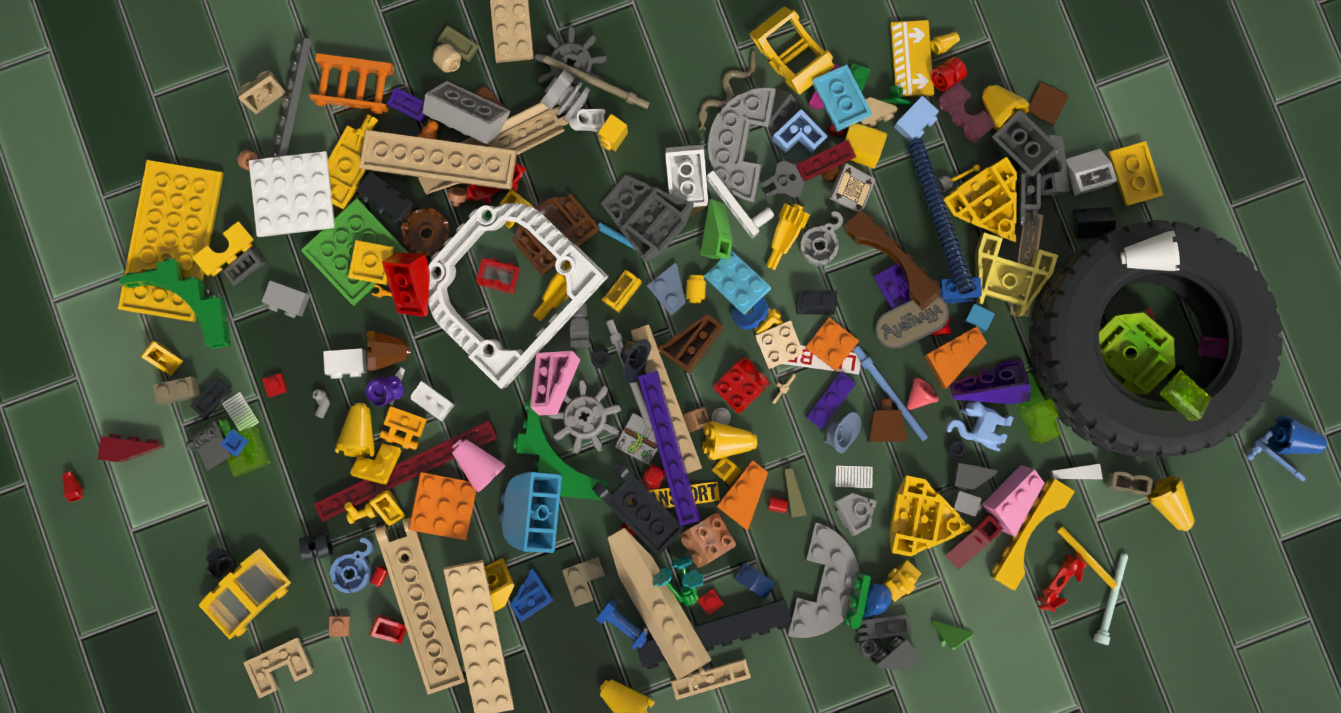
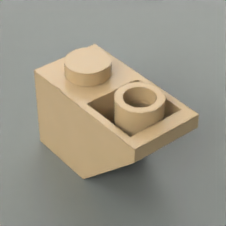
M870 97L866 99V102L872 112V116L857 123L873 128L881 120L886 122L894 118L897 107Z

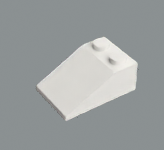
M704 145L666 148L669 194L694 203L693 207L708 206Z

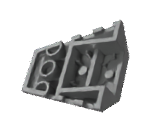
M627 175L621 179L601 203L644 262L663 253L686 226L694 203L688 200L685 201L678 196L670 195L661 189L651 187Z

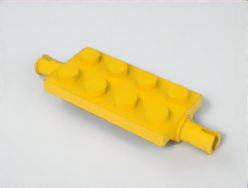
M368 114L360 129L356 130L349 126L346 127L328 159L332 203L343 210L347 208L367 170L360 168L366 130L372 131L378 122L376 118Z

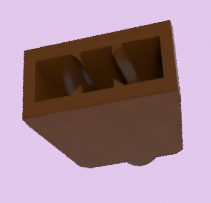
M880 399V410L872 411L868 442L907 441L901 410H892V399Z

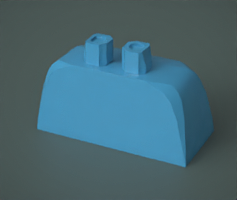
M526 472L514 476L509 481L505 494L501 497L504 510L500 514L499 522L502 523L505 540L512 547L526 552L553 553L555 551L561 475Z

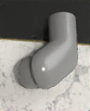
M317 389L313 392V398L316 399L319 406L314 415L324 418L329 408L330 400L325 391Z

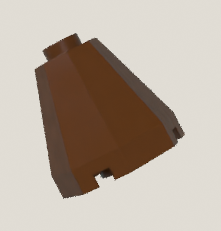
M366 331L367 371H376L405 361L406 356H410V345H406V340L375 331Z

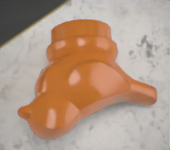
M428 119L427 126L422 128L421 134H418L417 137L438 140V123Z

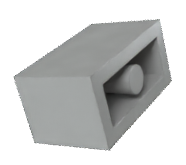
M269 281L262 303L267 304V309L276 312L278 309L284 310V315L295 318L296 315L302 317L310 295Z

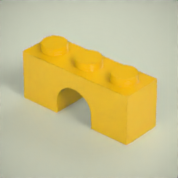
M239 222L223 233V236L229 243V247L225 252L215 253L207 245L192 257L207 277L217 275L223 270L221 266L226 262L228 265L238 258L236 254L240 251L245 252L253 246L251 243L254 239Z

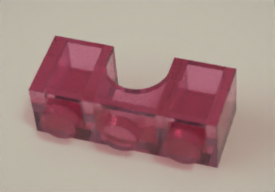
M958 82L940 97V106L945 112L948 111L951 114L952 120L957 126L963 128L965 136L976 143L993 129L995 124L984 110L976 116H971L965 112L964 103L968 101L971 95Z

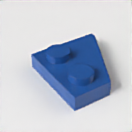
M534 569L529 571L527 579L521 585L510 607L519 621L523 622L554 601Z

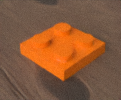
M828 318L805 348L836 371L859 340L831 318Z

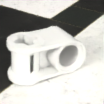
M581 109L569 119V124L572 129L577 131H600L605 123V109Z

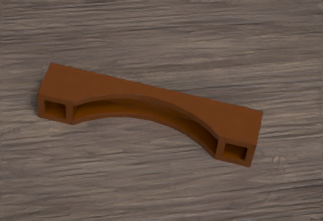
M861 210L844 224L845 233L857 245L877 249L894 260L901 268L907 280L909 298L923 311L940 296V285L936 280H931L927 276V272L922 266H917L913 262L914 260L909 253H904L900 249L901 247L896 240H891L887 236L888 234L883 227H878L874 223L875 221L870 214H865Z

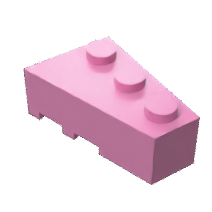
M573 351L536 353L530 407L538 415L558 414L580 362V359Z
M1020 465L982 505L989 515L1004 528L1002 532L1015 537L1041 491L1044 482L1035 469Z

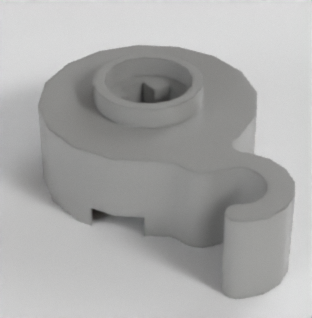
M833 211L830 215L831 218L836 219V225L828 223L825 226L814 227L803 235L800 242V253L809 264L823 266L830 263L837 255L839 245L834 231H837L843 223V217L839 212ZM814 243H823L822 247L824 249L817 250Z

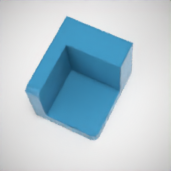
M974 304L963 323L973 328L978 327L980 332L983 333L987 331L995 313Z

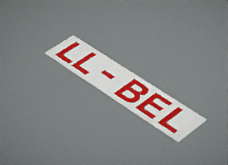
M802 345L803 355L782 363L834 371L805 348L806 346ZM850 352L836 371L859 374L861 360L855 353Z

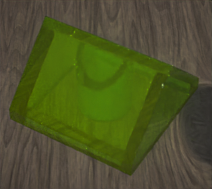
M1179 371L1159 393L1189 421L1200 420L1211 400V397L1182 371Z

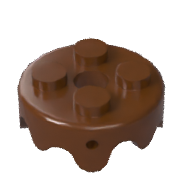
M432 208L413 211L401 226L403 241L408 249L415 254H425L426 257H432L436 252H441L445 247L444 243L451 237L448 221L442 214ZM427 228L431 229V237L423 238V230Z

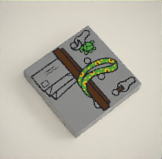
M633 413L615 447L649 465L658 449L652 427L647 429L643 418Z

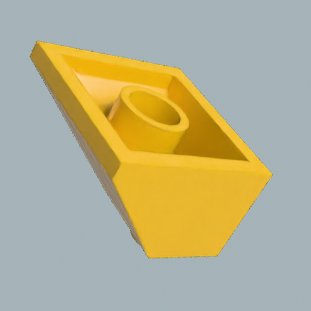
M504 558L485 567L494 612L506 605L514 587Z

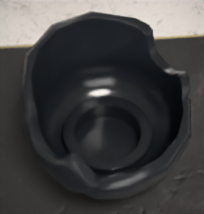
M216 549L211 551L206 557L208 561V568L206 570L213 579L221 581L230 572L233 573L235 571L236 560L228 551Z

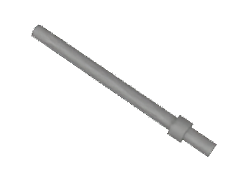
M609 320L606 324L611 334L610 339L612 344H615L624 368V363L620 357L623 339L621 333L617 331L614 320ZM637 381L629 383L646 428H651L652 424L638 383Z

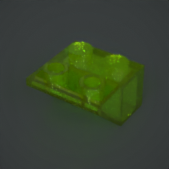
M249 427L239 431L238 433L247 438L249 442L238 457L231 453L232 456L227 458L234 478L271 464L258 428Z

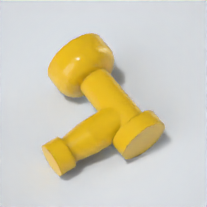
M347 502L344 505L348 511L346 516L350 524L365 516L369 518L377 516V511L370 503L365 505V509L359 511L353 507L351 502Z

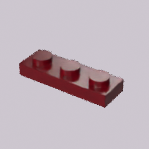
M848 139L796 165L803 181L806 182L856 158L857 155Z

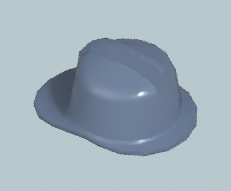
M851 412L841 421L831 423L828 426L824 442L835 447L837 452L844 453L859 435L861 429L860 416L855 412Z

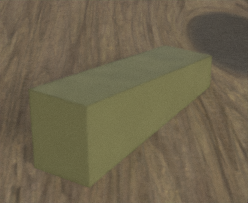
M784 469L791 517L805 516L807 513L793 469Z

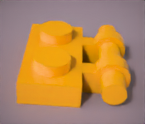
M390 406L384 425L391 428L389 432L382 430L380 438L386 439V442L391 444L394 442L403 445L402 447L405 449L411 448L416 450L419 443L412 441L413 435L417 437L422 436L427 419ZM397 429L406 432V437L403 438L396 435Z

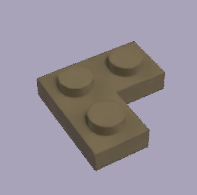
M599 557L562 570L575 607L594 600L588 581L605 575Z

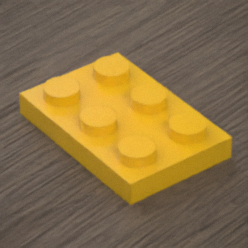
M1146 141L1108 153L1125 207L1163 196Z

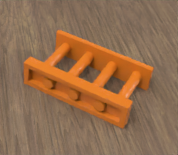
M316 53L315 61L321 66L322 73L318 95L310 94L309 97L315 102V105L326 106V104L368 109L376 114H382V111L388 112L389 108L386 104H382L386 77L388 75L394 76L395 68L392 63ZM332 67L339 68L341 71L337 97L326 96L329 72L332 70ZM351 70L360 73L355 100L345 99L348 72H351ZM369 72L377 73L376 75L378 76L374 102L363 101L366 79Z

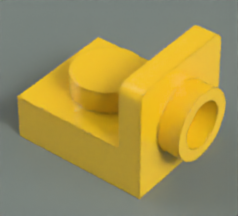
M769 308L766 319L762 320L754 330L759 334L768 330L773 323L782 324L783 321L780 318L782 315L777 309Z

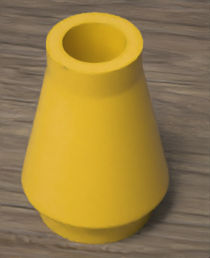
M954 31L934 37L930 42V46L936 55H942L955 43L959 42L960 38L957 32Z

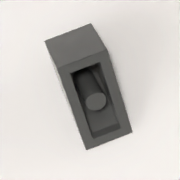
M955 463L951 486L957 487L956 491L968 493V489H975L996 475L997 470Z

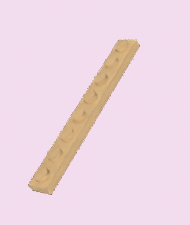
M648 324L632 330L631 333L634 340L646 339L651 344V351L646 362L645 371L646 374L655 371L659 373L687 474L699 470L702 466L650 326Z

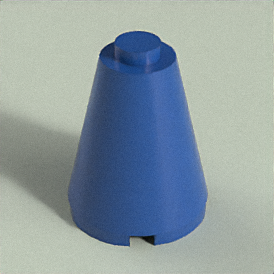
M1279 416L1275 420L1277 422L1275 427L1271 426L1270 428L1273 436L1268 439V445L1273 448L1274 453L1321 454L1327 447L1325 436L1291 417Z

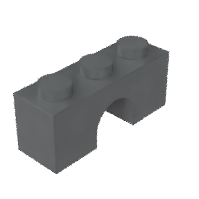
M1047 135L1060 150L1045 164L1046 174L1041 176V195L1057 196L1069 193L1070 187L1063 136Z

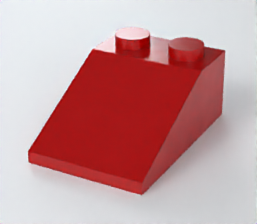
M396 252L382 261L397 313L425 317L428 315L430 270L425 254Z

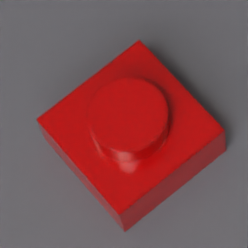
M282 373L262 379L267 397L270 398L288 392Z
M711 589L698 599V602L708 616L724 605L714 589Z

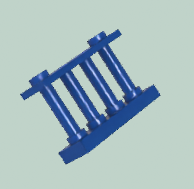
M611 598L601 610L596 620L601 624L605 621L611 622L633 640L631 645L633 650L636 647L641 648L647 640L648 627L644 625L642 629H639L617 611L616 605L618 602Z

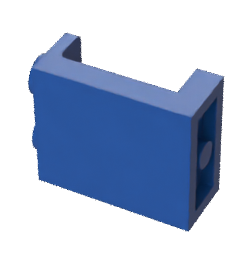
M981 277L971 278L975 289L963 295L957 292L958 289L955 286L954 279H942L938 282L940 285V297L947 304L974 302V298L982 296Z

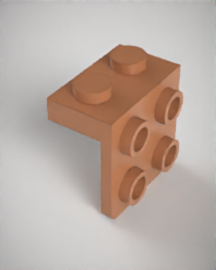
M718 513L711 515L679 534L682 544L687 548L692 561L698 568L712 562L736 545Z

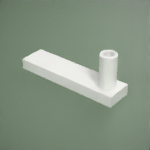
M712 171L707 175L706 180L751 238L758 235L759 227L774 217L771 209L767 207L750 219L716 173Z

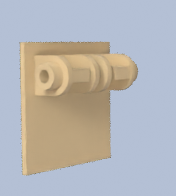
M791 320L755 335L756 342L760 346L768 369L804 354Z

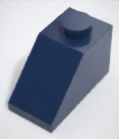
M744 561L733 576L736 581L766 599L776 584Z

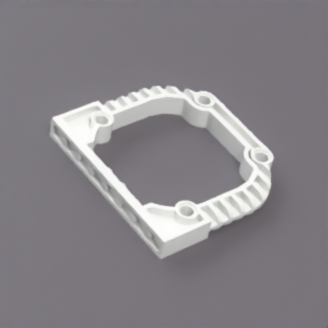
M518 203L504 204L498 207L485 205L478 210L475 209L469 215L470 219L466 224L463 223L457 228V234L453 238L450 237L444 243L445 247L441 252L438 251L432 256V262L428 265L430 270L428 305L433 318L500 389L506 388L536 356V353H539L609 277L542 213L528 205ZM488 210L492 213L489 221L485 217ZM507 221L517 222L527 228L557 258L556 270L558 273L566 276L567 295L572 299L559 315L555 314L549 320L550 325L546 329L542 328L536 334L538 338L525 352L521 349H503L502 344L496 339H483L456 312L450 303L447 287L453 282L456 275L455 264L485 231L498 230ZM566 260L571 264L568 271L563 266ZM437 267H440L441 269V275L439 277L436 275L435 272ZM489 344H491L494 348V352L492 354H490L487 349Z

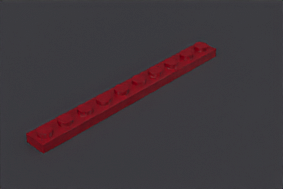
M487 421L395 465L386 485L365 479L315 503L314 506L321 521L323 522L346 511L344 505L347 502H351L353 507L384 491L391 490L418 477L420 472L426 473L455 459L452 454L454 451L452 447L460 439L462 441L467 439L478 447L498 439L491 422Z

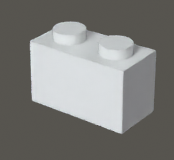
M366 350L324 351L325 375L331 376V379L343 378L342 375L350 374V377H362V373H367Z

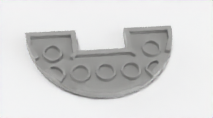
M775 88L752 89L731 99L721 112L717 114L709 134L708 154L714 172L731 193L751 202H755L762 165L744 162L750 124L769 127L776 92Z
M816 522L806 560L824 564L816 602L796 598L791 618L792 623H790L787 635L790 637L808 638L819 636L838 626L845 619V613L849 611L848 601L852 596V581L856 572L859 573L856 557L848 543L834 530Z

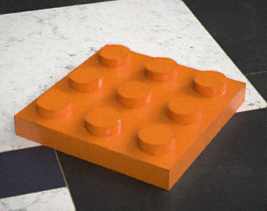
M420 472L408 530L466 540L476 490H474L469 481Z

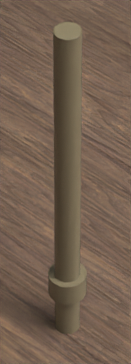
M547 55L543 59L544 63L561 71L565 69L572 76L619 96L629 104L634 103L645 109L649 106L650 102L637 97V94L631 91L628 93Z

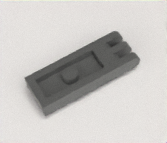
M909 615L862 620L860 624H864L865 628L857 629L858 633L866 632V636H860L859 641L912 634Z

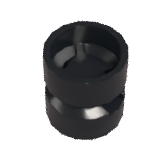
M328 532L316 534L314 538L311 535L299 538V549L304 562L316 560L317 556L320 558L333 556L332 541Z

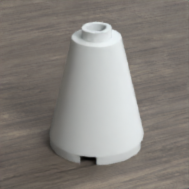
M1168 231L1125 247L1124 252L1120 253L1122 265L1126 264L1127 268L1178 271L1179 267L1177 265H1180L1178 244L1172 240V237L1176 236L1175 232Z

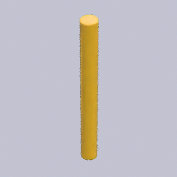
M1063 526L1057 531L1112 589L1118 585Z

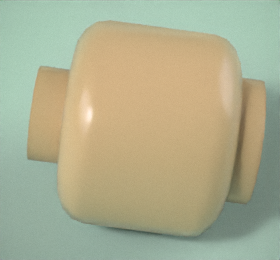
M449 44L439 45L433 52V62L443 72L448 73L456 71L460 67L461 55Z

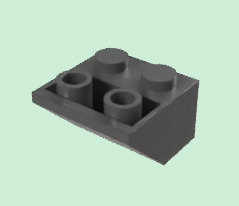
M896 636L888 642L889 646L885 650L880 649L879 653L873 655L874 659L872 662L878 668L908 671L922 657L907 639L902 636L899 638Z

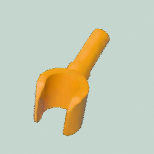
M379 285L373 286L375 288H379V293H371L372 295L378 298L382 297L383 295L392 297L390 291L384 290V288Z

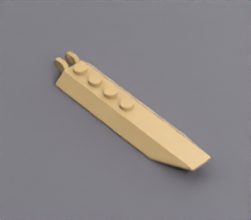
M539 103L507 119L497 137L489 143H481L473 137L461 143L514 150L518 155L564 132L561 125L568 124L569 120L566 122L563 119L564 117L557 118L559 107L549 109L544 104ZM418 178L426 194L459 184L458 182Z
M625 528L608 537L619 578L677 680L688 675L696 689L699 685L691 672L698 669L702 679L705 682L709 681L702 666L711 661V658L675 595L666 585L660 587L659 585L654 586L652 584L654 575L660 571L653 557Z

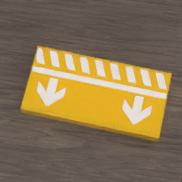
M929 21L891 22L895 86L903 88L902 97L933 96L934 85L930 77L932 59Z

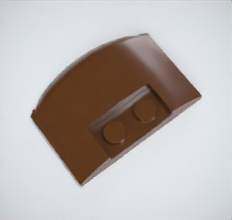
M567 194V197H553L535 207L565 237L578 247L586 243L600 230V227L572 194ZM519 224L512 241L539 274L543 275L555 267L557 258L527 228Z

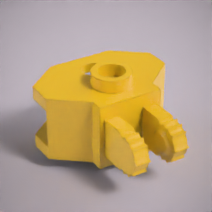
M905 560L897 568L895 567L887 575L888 578L882 585L890 589L893 596L892 600L896 602L905 593L908 595L916 587L914 584L917 582L921 572L908 560Z

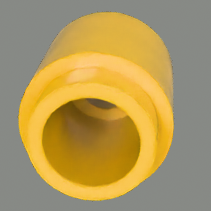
M689 275L686 299H689L690 303H701V300H705L706 281H704V276Z

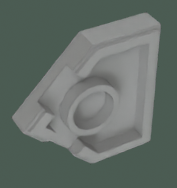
M849 493L834 502L841 522L845 528L849 529L852 536L871 527L872 515L877 500Z

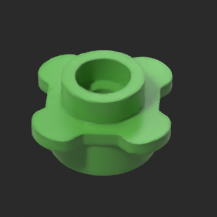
M219 419L217 427L221 435L226 437L231 431V427L227 419L223 421Z

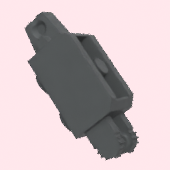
M1019 168L1016 184V212H1019V225H1024L1026 222L1025 212H1031L1030 223L1032 226H1036L1037 211L1041 206V173L1038 171L1035 175L1031 176L1024 168Z

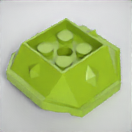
M1144 311L1115 314L1099 330L1100 349L1107 368L1113 377L1131 393L1147 395L1175 368L1174 337ZM1128 348H1134L1136 350V352L1133 355H1128L1125 353V351Z

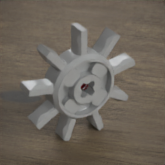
M580 381V397L572 400L566 394L563 400L567 403L564 412H558L557 415H548L552 419H563L565 427L553 437L558 441L571 433L576 437L573 444V452L576 454L581 449L583 439H592L594 447L600 452L602 451V444L598 439V435L603 430L614 435L619 434L618 429L606 424L607 415L620 412L621 407L613 405L604 408L601 401L607 395L608 388L603 386L596 397L593 398L587 396V386L584 381ZM583 414H587V416H589L587 417L588 421L584 422V420L582 419Z

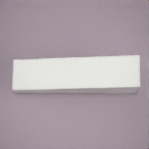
M1100 464L1050 471L1051 479H1103Z

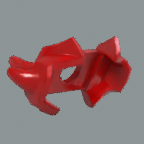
M516 162L511 185L514 191L518 189V181L521 179L522 173L527 171L524 166L518 165ZM469 184L466 199L467 201L471 199L474 201L483 200V202L490 205L491 196L505 189Z
M1075 552L1076 558L1071 555L1065 556L1068 561H1063V565L1047 588L1042 590L1044 596H1037L1038 601L1043 603L1038 605L1039 609L1055 612L1057 607L1067 603V599L1058 598L1059 593L1071 576H1075L1080 583L1083 570L1087 567L1086 562L1083 561L1082 556L1078 552ZM1063 577L1061 584L1057 586V580Z

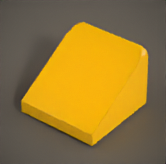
M727 457L722 458L712 469L728 485L741 473V470Z

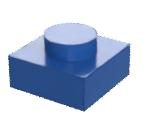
M231 429L220 445L238 457L249 440L234 429Z

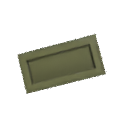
M448 25L437 40L441 45H451L461 55V58L467 62H470L479 49V45Z

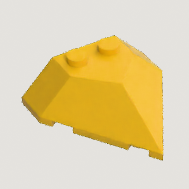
M1005 157L962 183L943 200L953 216L1016 242L1017 192H1015L1017 172L1008 158Z
M911 476L904 477L896 493L890 523L891 553L913 556L922 550L929 549L956 537V535L973 529L925 479Z

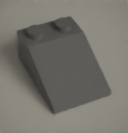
M1021 110L992 136L1031 176L1035 175L1060 150Z

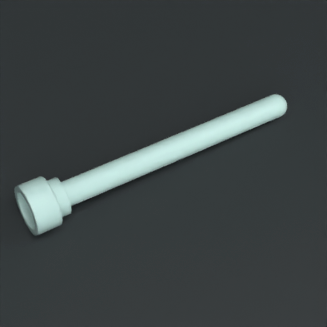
M1126 553L1120 555L1114 580L1118 585L1114 589L1111 588L1101 628L1095 633L1093 641L1109 645L1110 633H1108L1128 559Z

